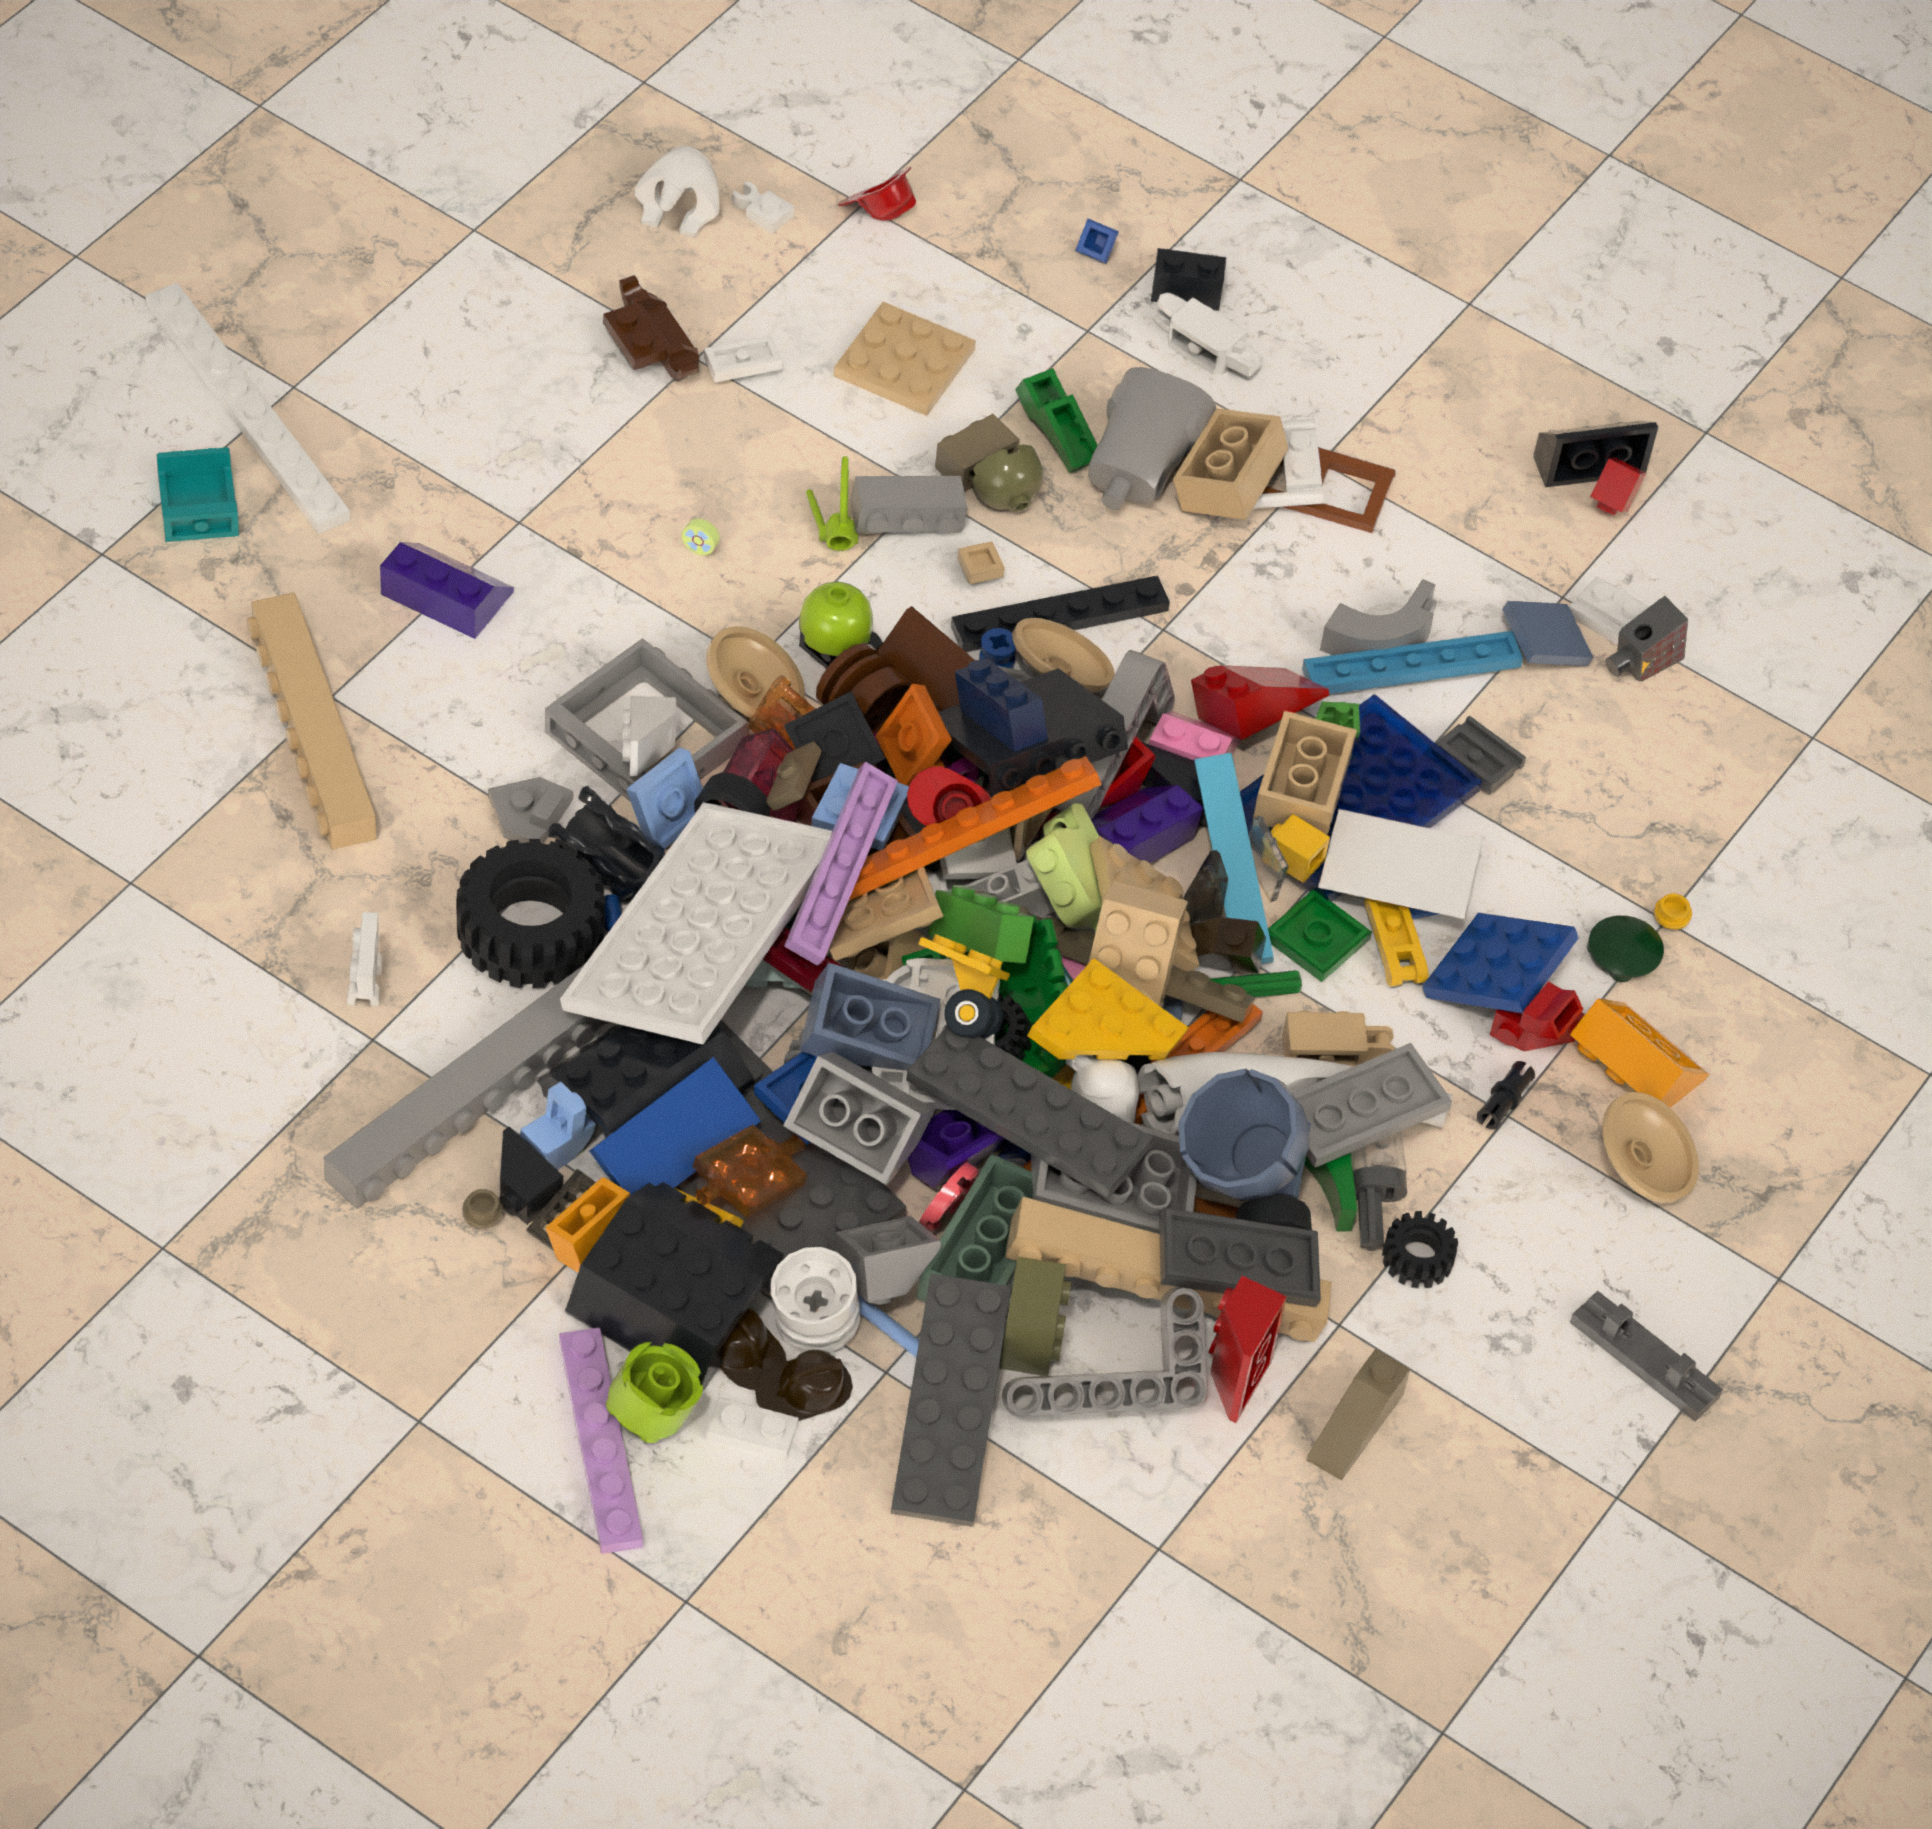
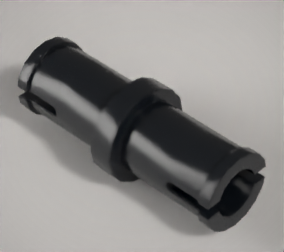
M1516 1061L1504 1079L1496 1082L1491 1088L1490 1098L1477 1112V1119L1481 1124L1484 1123L1489 1115H1492L1486 1128L1497 1129L1509 1110L1515 1109L1521 1102V1094L1535 1078V1071L1531 1066L1523 1075H1520V1072L1527 1064L1526 1062Z

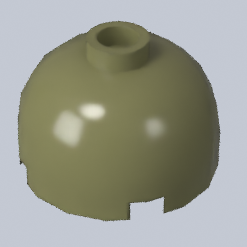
M1017 445L1019 452L1011 454L1008 453L1006 448L999 450L984 458L973 468L975 476L970 475L969 479L980 499L989 507L1019 512L1031 505V500L1038 494L1043 482L1042 465L1035 449L1031 445Z

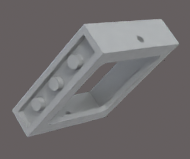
M643 638L545 708V733L628 801L630 799L626 789L646 773L643 771L638 776H630V762H622V753L585 723L639 683H648L664 697H675L676 706L715 737V739L692 755L700 780L743 749L747 742L748 722L744 716L728 707L718 698L714 691L703 687L693 679L686 669L678 667L666 657L660 648L653 647Z

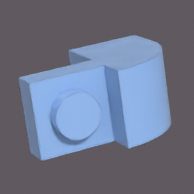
M559 1082L548 1089L546 1114L521 1128L520 1136L559 1170L582 1151L590 1140L596 1124L586 1115L587 1107L583 1099L577 1093L571 1092L562 1082Z

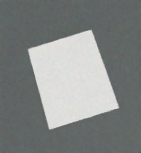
M1339 809L1318 888L1464 919L1483 840Z

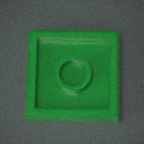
M1315 889L1311 890L1268 928L1271 945L1320 982L1327 979L1371 939L1372 935L1371 930Z

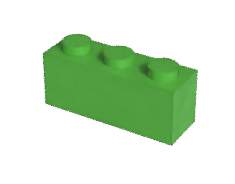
M952 885V891L936 890L935 896L944 917L930 924L928 936L934 938L935 934L967 946V951L972 949L1002 962L1026 963L1034 917L1019 912L1020 905L997 901L996 896L975 893L974 888Z

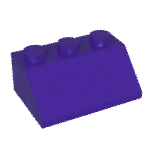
M399 542L380 565L381 595L474 639L477 638L514 592L513 586L421 543Z
M1179 785L1147 787L1097 813L1091 821L1099 836L1112 844L1121 845L1127 853L1140 861L1145 860L1152 863L1194 839L1203 807Z
M943 1110L930 1119L918 1145L907 1159L912 1175L931 1187L936 1188L946 1184L964 1163L969 1162L975 1166L1002 1147L1011 1145L1012 1142L957 1110Z

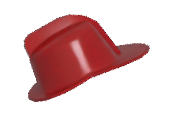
M911 167L900 171L881 184L840 201L837 205L843 206L856 201L875 219L892 220L899 217L916 204V198L906 177V173L911 170Z
M942 766L928 767L919 772L910 782L907 791L908 807L912 815L925 826L941 823L956 816L962 809L976 807L991 800L988 792L978 784Z

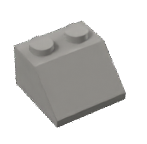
M912 1216L835 1232L837 1252L850 1263L856 1275L857 1293L868 1303L876 1305L887 1304L893 1300V1297L906 1295L941 1249V1240Z

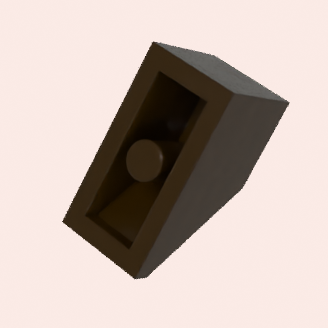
M1218 917L1191 925L1192 937L1196 942L1195 949L1199 966L1259 974L1266 936L1258 921Z

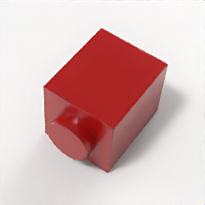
M1609 458L1590 497L1598 501L1596 507L1609 514L1616 515L1617 511L1621 513L1627 512L1647 473L1617 458Z

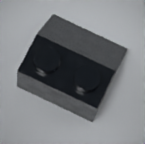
M1157 248L1151 302H1158L1160 294L1171 293L1186 302L1195 298L1213 310L1219 311L1227 257Z

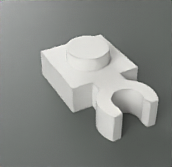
M746 181L744 183L743 194L745 195H741L737 191L732 192V204L739 209L746 210V218L771 234L794 217L795 207L770 190L761 195L758 193L757 187L751 182Z

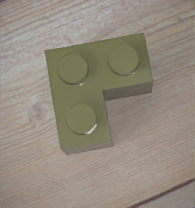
M1017 1257L1000 1369L1048 1376L1050 1362H1059L1066 1315L1058 1313L1060 1305L1068 1306L1072 1283L1071 1281L1064 1280L1066 1264Z

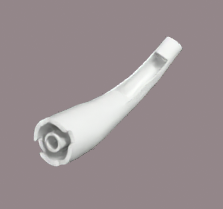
M1204 1052L1165 1058L1164 1060H1157L1143 1065L1138 1073L1139 1095L1144 1094L1145 1105L1148 1111L1141 1114V1117L1146 1127L1179 1136L1178 1124L1191 1095L1217 1074L1245 1068L1249 1071L1253 1069L1277 1078L1285 1083L1293 1093L1354 1066L1322 1060L1243 1052ZM1448 1111L1422 1123L1442 1128Z

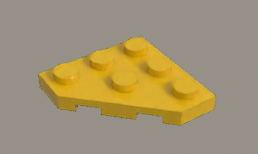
M1093 958L1031 1027L1027 1036L1058 1059H1075L1076 1055H1096L1097 1060H1127L1129 1055H1148L1149 1060H1164L1185 1036L1189 1027Z

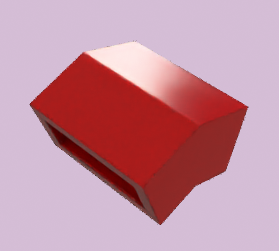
M1548 981L1523 1011L1519 1026L1538 1038L1558 1040L1583 1011V1007L1575 990L1561 989Z

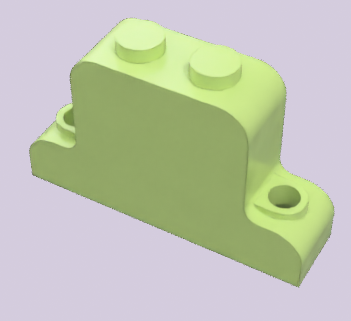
M1073 803L1043 825L1045 837L1026 850V855L1060 920L1068 927L1092 928L1096 932L1102 900L1089 845L1099 835L1084 806L1079 803Z

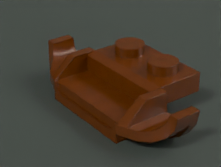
M635 275L619 280L620 292L625 307L604 313L603 324L633 369L636 370L661 362L669 375L676 381L684 380L688 376L698 373V349L693 346L667 308V303L643 289Z

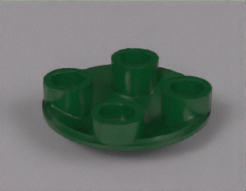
M1617 915L1599 921L1591 930L1587 942V950L1591 953L1596 963L1610 972V976L1618 982H1628L1632 977L1649 974L1659 966L1664 955L1663 941L1658 932L1645 921L1632 916Z

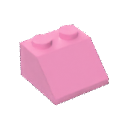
M1173 711L1162 714L1149 740V744L1191 760L1231 752L1233 756L1240 742V739L1212 725Z

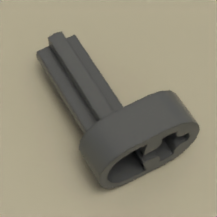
M1363 1167L1353 1172L1355 1194L1359 1209L1360 1246L1367 1247V1251H1375L1376 1247H1384L1382 1202L1399 1201L1407 1195L1406 1172L1399 1168Z

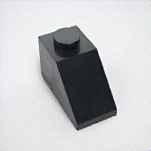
M509 1126L503 1130L499 1200L508 1214L518 1216L528 1225L563 1199V1175Z

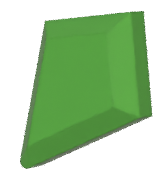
M1322 701L1315 719L1356 729L1355 738H1359V704Z

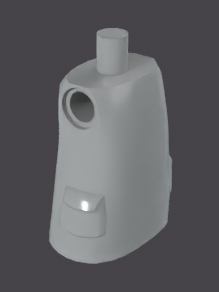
M1135 367L1127 370L1121 383L1115 387L1111 398L1107 402L1108 423L1089 464L1088 478L1096 487L1105 491L1101 498L1104 506L1111 510H1119L1125 500L1148 504L1159 497L1169 477L1190 452L1216 410L1215 402L1208 393L1193 383L1151 368Z

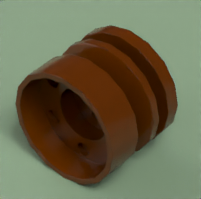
M861 643L845 650L830 663L816 687V699L823 706L852 691L874 734L881 729L913 683L897 668L891 667L888 660L881 656L872 645Z

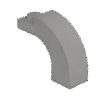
M1422 579L1407 604L1397 612L1388 615H1370L1339 603L1324 626L1320 650L1330 655L1425 643L1429 637L1434 616L1433 612L1437 601L1433 600L1436 584Z

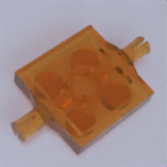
M753 1124L695 1157L692 1167L709 1182L708 1185L696 1190L695 1196L697 1201H701V1205H707L712 1200L721 1196L727 1199L746 1218L754 1215L804 1186L807 1174L791 1158V1155L804 1149V1142L798 1139L799 1137L795 1134L782 1143H777L766 1137Z

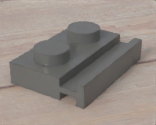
M1470 715L1462 725L1458 724L1438 740L1433 751L1489 794L1512 777L1515 770L1524 767L1526 756Z

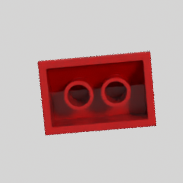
M1243 1275L1234 1289L1228 1287L1220 1300L1218 1310L1222 1312L1213 1329V1332L1217 1334L1208 1354L1213 1356L1210 1370L1211 1376L1228 1419L1234 1423H1237L1271 1365L1287 1296Z

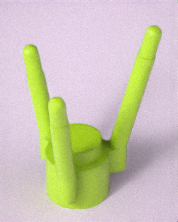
M843 456L841 462L840 513L832 514L826 525L813 491L811 489L806 491L819 529V540L826 541V545L836 551L849 550L854 544L858 543V533L855 530L854 519L852 521L848 515L849 459L847 456Z

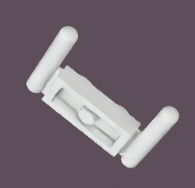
M1315 419L1282 421L1289 447L1283 457L1286 492L1261 494L1253 509L1324 504Z

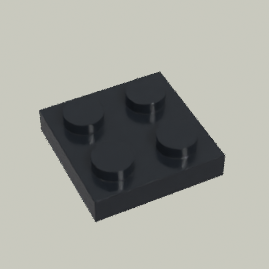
M852 691L784 725L795 749L814 741L822 750L811 777L812 782L835 774L840 763L852 767L864 761L874 765L886 759Z

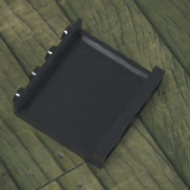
M1059 668L1020 682L1042 698L1048 739L1014 752L962 713L960 704L938 712L952 739L944 752L955 749L989 776L992 797L999 792L1010 791L1026 784L1034 776L1050 773L1060 768L1069 760L1080 759L1086 756L1090 763L1128 750L1124 716Z

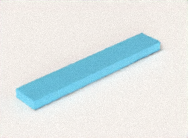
M1232 752L1194 759L1225 917L1258 921L1266 936L1261 964L1274 962Z

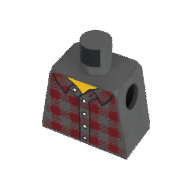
M1666 596L1660 598L1621 628L1618 635L1617 652L1605 659L1610 673L1618 677L1628 671L1637 681H1644L1682 661L1685 658L1688 618Z

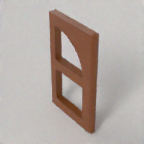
M1318 447L1322 486L1329 469L1375 482L1363 515L1328 504L1284 506V508L1373 533L1392 480L1396 476L1395 469ZM1265 487L1262 494L1279 493L1283 491L1276 490L1270 487Z

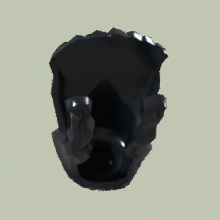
M585 786L581 789L578 799L586 805L576 811L575 816L568 822L566 828L559 823H553L549 827L548 837L557 838L555 842L562 844L563 850L568 851L571 848L582 855V862L585 860L590 862L596 869V875L601 878L603 886L609 887L611 893L617 895L621 902L626 899L632 900L665 856L666 850L657 841L646 836L635 823L617 814L612 806L606 804L589 786Z

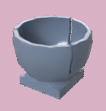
M1245 1068L1217 1074L1194 1092L1178 1124L1180 1153L1185 1164L1202 1186L1240 1201L1272 1196L1273 1194L1293 1196L1298 1199L1304 1161L1310 1148L1309 1133L1311 1123L1307 1120L1302 1105L1285 1083L1277 1078L1253 1069L1249 1071Z

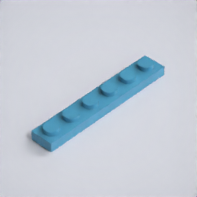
M1513 631L1404 645L1388 649L1308 658L1303 660L1302 671L1305 678L1328 688L1329 694L1521 668L1523 656Z

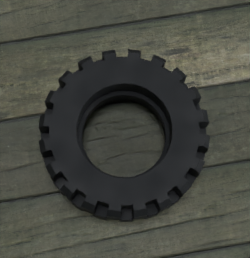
M529 839L527 843H519V840L508 841L505 847L500 848L497 845L487 850L485 858L481 855L478 856L470 864V870H466L460 879V888L457 889L456 912L457 937L461 941V949L467 958H472V965L482 973L487 970L488 977L500 983L502 980H507L510 986L522 988V984H532V988H542L544 983L553 982V985H556L563 981L567 975H571L582 967L603 941L605 896L602 880L596 875V869L587 860L582 862V855L571 848L568 851L563 850L562 844L550 841V844L541 843L540 839ZM538 901L555 907L563 914L549 923L529 926L511 922L501 916L499 912L518 902Z

